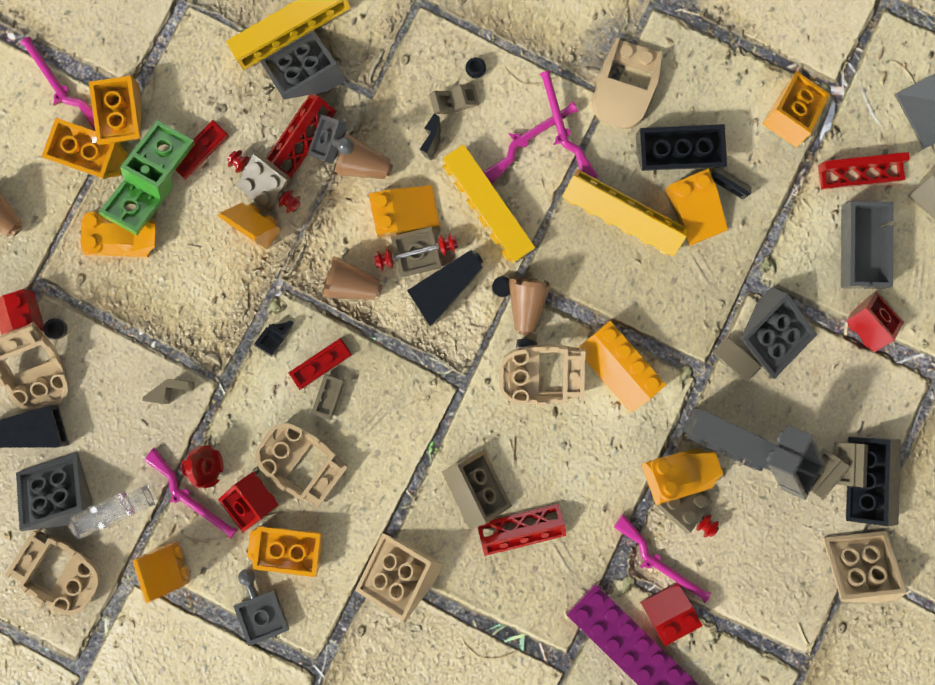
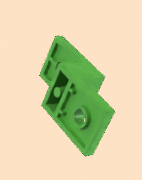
M157 120L120 166L124 180L100 209V215L138 236L173 189L171 175L194 146V140ZM166 144L170 146L167 151H160L158 149L160 145ZM128 204H135L137 206L133 211L125 210Z

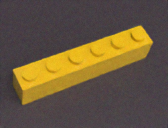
M296 0L287 4L279 11L270 14L260 22L251 25L241 33L235 34L226 43L244 71L351 8L348 0Z
M461 145L443 157V170L448 176H453L456 181L454 182L456 189L460 194L464 192L468 198L465 201L472 211L475 209L480 215L477 218L484 228L487 226L491 231L489 236L494 244H500L503 249L501 253L505 260L515 264L533 252L535 246L465 145Z
M578 169L562 196L568 203L584 208L590 215L601 217L605 223L621 228L625 234L638 237L646 245L651 244L665 255L669 254L674 257L687 237L688 228Z

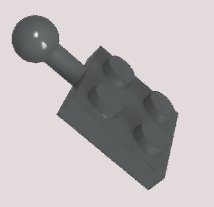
M321 114L308 154L330 164H333L338 151L342 155L351 154L354 150V143L350 138L344 137L347 123Z
M243 569L238 575V581L246 587L250 599L237 603L233 607L247 644L250 646L284 633L290 628L276 590L273 589L258 595L253 583L255 581V573L251 569Z

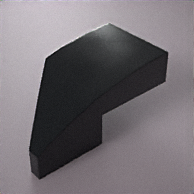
M435 113L424 127L429 136L420 148L424 157L432 160L441 137L440 117Z
M287 321L281 324H269V327L264 329L254 343V346L270 357H273L294 322Z

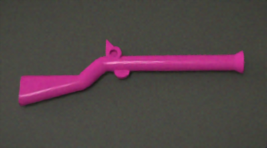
M26 37L22 39L20 44L25 46L56 92L53 105L56 106L59 103L79 107L95 131L92 107L82 99L69 97L67 95L68 87L60 85L32 43V38Z
M551 70L540 73L539 75L543 79L558 132L553 145L561 143L564 148L575 153L580 171L593 178H598L599 176L582 148L568 140L571 131L564 126L550 77Z
M572 101L569 106L560 111L562 119L578 112L577 107ZM553 116L521 136L517 133H508L512 142L509 145L507 157L483 171L491 184L514 161L517 147H527L530 139L555 124Z
M154 447L144 461L168 478L170 492L173 495L169 502L177 503L182 501L226 533L229 539H231L238 529L232 528L192 499L187 489L181 491L178 488L176 474Z
M622 513L614 528L639 544L640 554L644 560L640 568H651L653 566L706 603L711 596V592L704 591L662 563L659 555H650L646 539Z

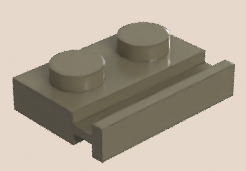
M834 442V455L850 466V469L836 485L867 487L868 444Z
M825 448L820 451L824 465L811 489V492L822 500L850 469L848 464H845Z

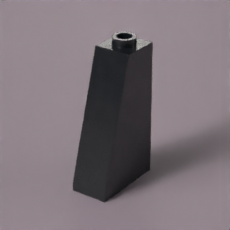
M472 250L466 252L407 290L430 327L440 319L482 271L483 267L481 264L484 262L478 252L475 254Z
M58 405L45 406L0 420V448H58L69 445Z

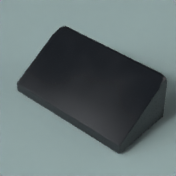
M720 167L714 168L711 172L716 184L740 199H745L751 194V186Z

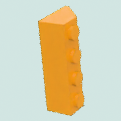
M611 321L606 322L577 347L585 350V361L629 412L646 403L666 386L664 381Z

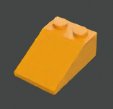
M796 71L769 110L762 124L797 147L812 133L830 94Z
M131 75L90 81L89 89L97 144L103 145L141 139L142 102L139 83Z
M709 168L672 183L664 189L679 224L688 228L685 239L689 246L728 230L718 190Z
M432 185L368 193L378 238L440 226Z
M239 203L218 214L220 219L265 249H268L281 230L276 225L278 221L269 215L263 217L259 214L260 209L251 203L248 206L244 203Z
M178 542L153 549L133 560L145 603L152 602L190 582V571L184 565V552L182 547L178 545Z

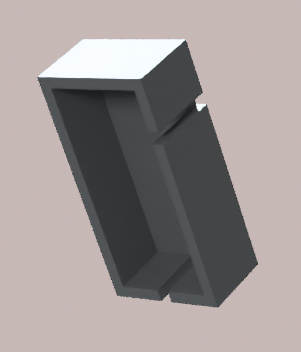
M850 201L841 205V288L886 289L893 287V225L880 228V225L894 221V202Z
M699 409L691 410L682 429V432L687 434V439L700 444L705 442L706 448L720 453L724 451V456L741 463L745 461L743 465L760 472L763 469L770 470L767 465V457L771 450H775L778 445Z
M787 425L785 430L779 433L777 437L779 445L775 450L770 451L767 457V465L783 491L806 500L824 465V461L813 435Z

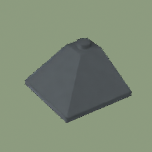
M314 30L260 61L284 100L328 92L346 81L337 63Z
M935 74L895 94L923 149L935 144Z
M771 287L756 303L741 336V340L770 377L775 379L817 336V333L790 296Z
M77 452L16 472L20 531L74 525L94 518L92 497Z

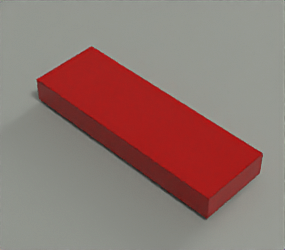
M212 120L193 139L194 146L175 171L186 180L229 135Z
M339 338L288 372L298 389L302 390L351 357L352 353L342 338Z

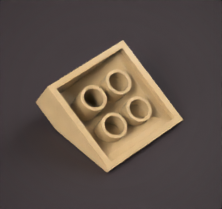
M886 531L823 538L841 601L874 603L896 601L907 593Z
M382 533L355 591L401 621L406 622L434 584L443 563L396 538Z

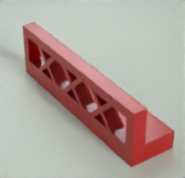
M314 94L308 95L266 157L267 160L288 175L290 180L308 155L314 134L307 136L306 129L309 125L314 124L316 131L319 122L318 111L321 106L329 111L326 115L333 118L337 112L322 98ZM303 141L304 149L301 153L295 154L294 146L297 142ZM286 159H291L292 166L286 172L281 168V165Z
M909 152L824 161L818 165L821 190L904 181L903 163L910 160ZM897 165L898 177H891L885 171L889 166ZM869 168L879 172L875 179L865 175ZM848 170H853L859 175L855 181H850L844 176ZM832 172L838 179L833 184H827L825 173Z
M559 504L494 519L487 524L478 526L484 556L566 536L565 524ZM548 513H557L558 519L551 521L545 519ZM528 518L537 520L534 525L528 526L524 524ZM508 523L517 525L514 530L508 531L504 529ZM493 528L496 530L493 535L484 537V529Z

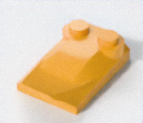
M55 117L41 157L56 164L106 179L121 175L120 166L127 159L128 153L119 142L98 145L95 131Z
M88 212L82 218L80 243L83 255L149 257V252L155 248L156 222L151 218L138 236L104 218L100 213Z
M699 448L657 458L641 464L656 505L712 489L717 480L723 475L716 453Z
M258 526L257 529L250 532L247 557L253 563V569L316 577L321 563L323 535L317 531Z

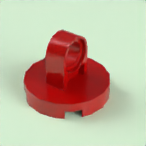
M211 445L195 447L191 450L187 459L181 462L182 473L198 488L215 486L220 480L218 479L220 472H223L224 469L221 453L218 450H214Z

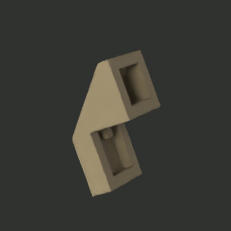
M460 84L450 91H433L429 94L435 114H451L480 105L474 85Z
M167 379L143 396L142 401L170 404L172 388L193 390L194 382Z

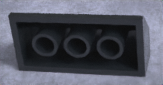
M725 124L640 128L636 133V151L641 171L727 167Z
M848 437V443L868 444L867 487L847 486L846 521L880 526L898 525L901 440Z

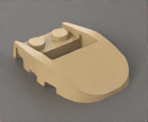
M617 37L597 75L592 106L595 116L601 122L621 129H631L639 125L644 119L654 98L659 82L663 52H657L625 42ZM612 62L652 74L648 89L645 90L608 78Z
M31 322L29 325L0 335V386H4L10 393L9 397L13 402L27 411L61 403L68 392V377L55 346L36 324ZM40 345L46 349L51 360L15 374L12 373L4 360Z
M557 344L527 346L511 350L501 361L499 367V387L504 398L510 402L521 405L530 403L537 404V406H546V404L567 403V399L578 397L580 401L584 400L585 350L582 348ZM539 353H563L562 391H539Z
M288 423L278 424L271 428L256 450L257 465L267 477L269 476L277 484L278 488L289 492L301 501L307 500L314 504L316 509L320 507L348 469V466L325 443L314 435ZM314 445L329 458L306 489L303 490L287 477L309 447Z
M39 530L32 531L5 574L7 578L10 576L14 577L19 582L18 587L22 591H27L35 598L34 601L40 605L46 604L53 607L54 611L66 615H73L82 611L93 598L100 581L97 566L86 555L69 542ZM53 544L72 555V558L50 591L30 578Z

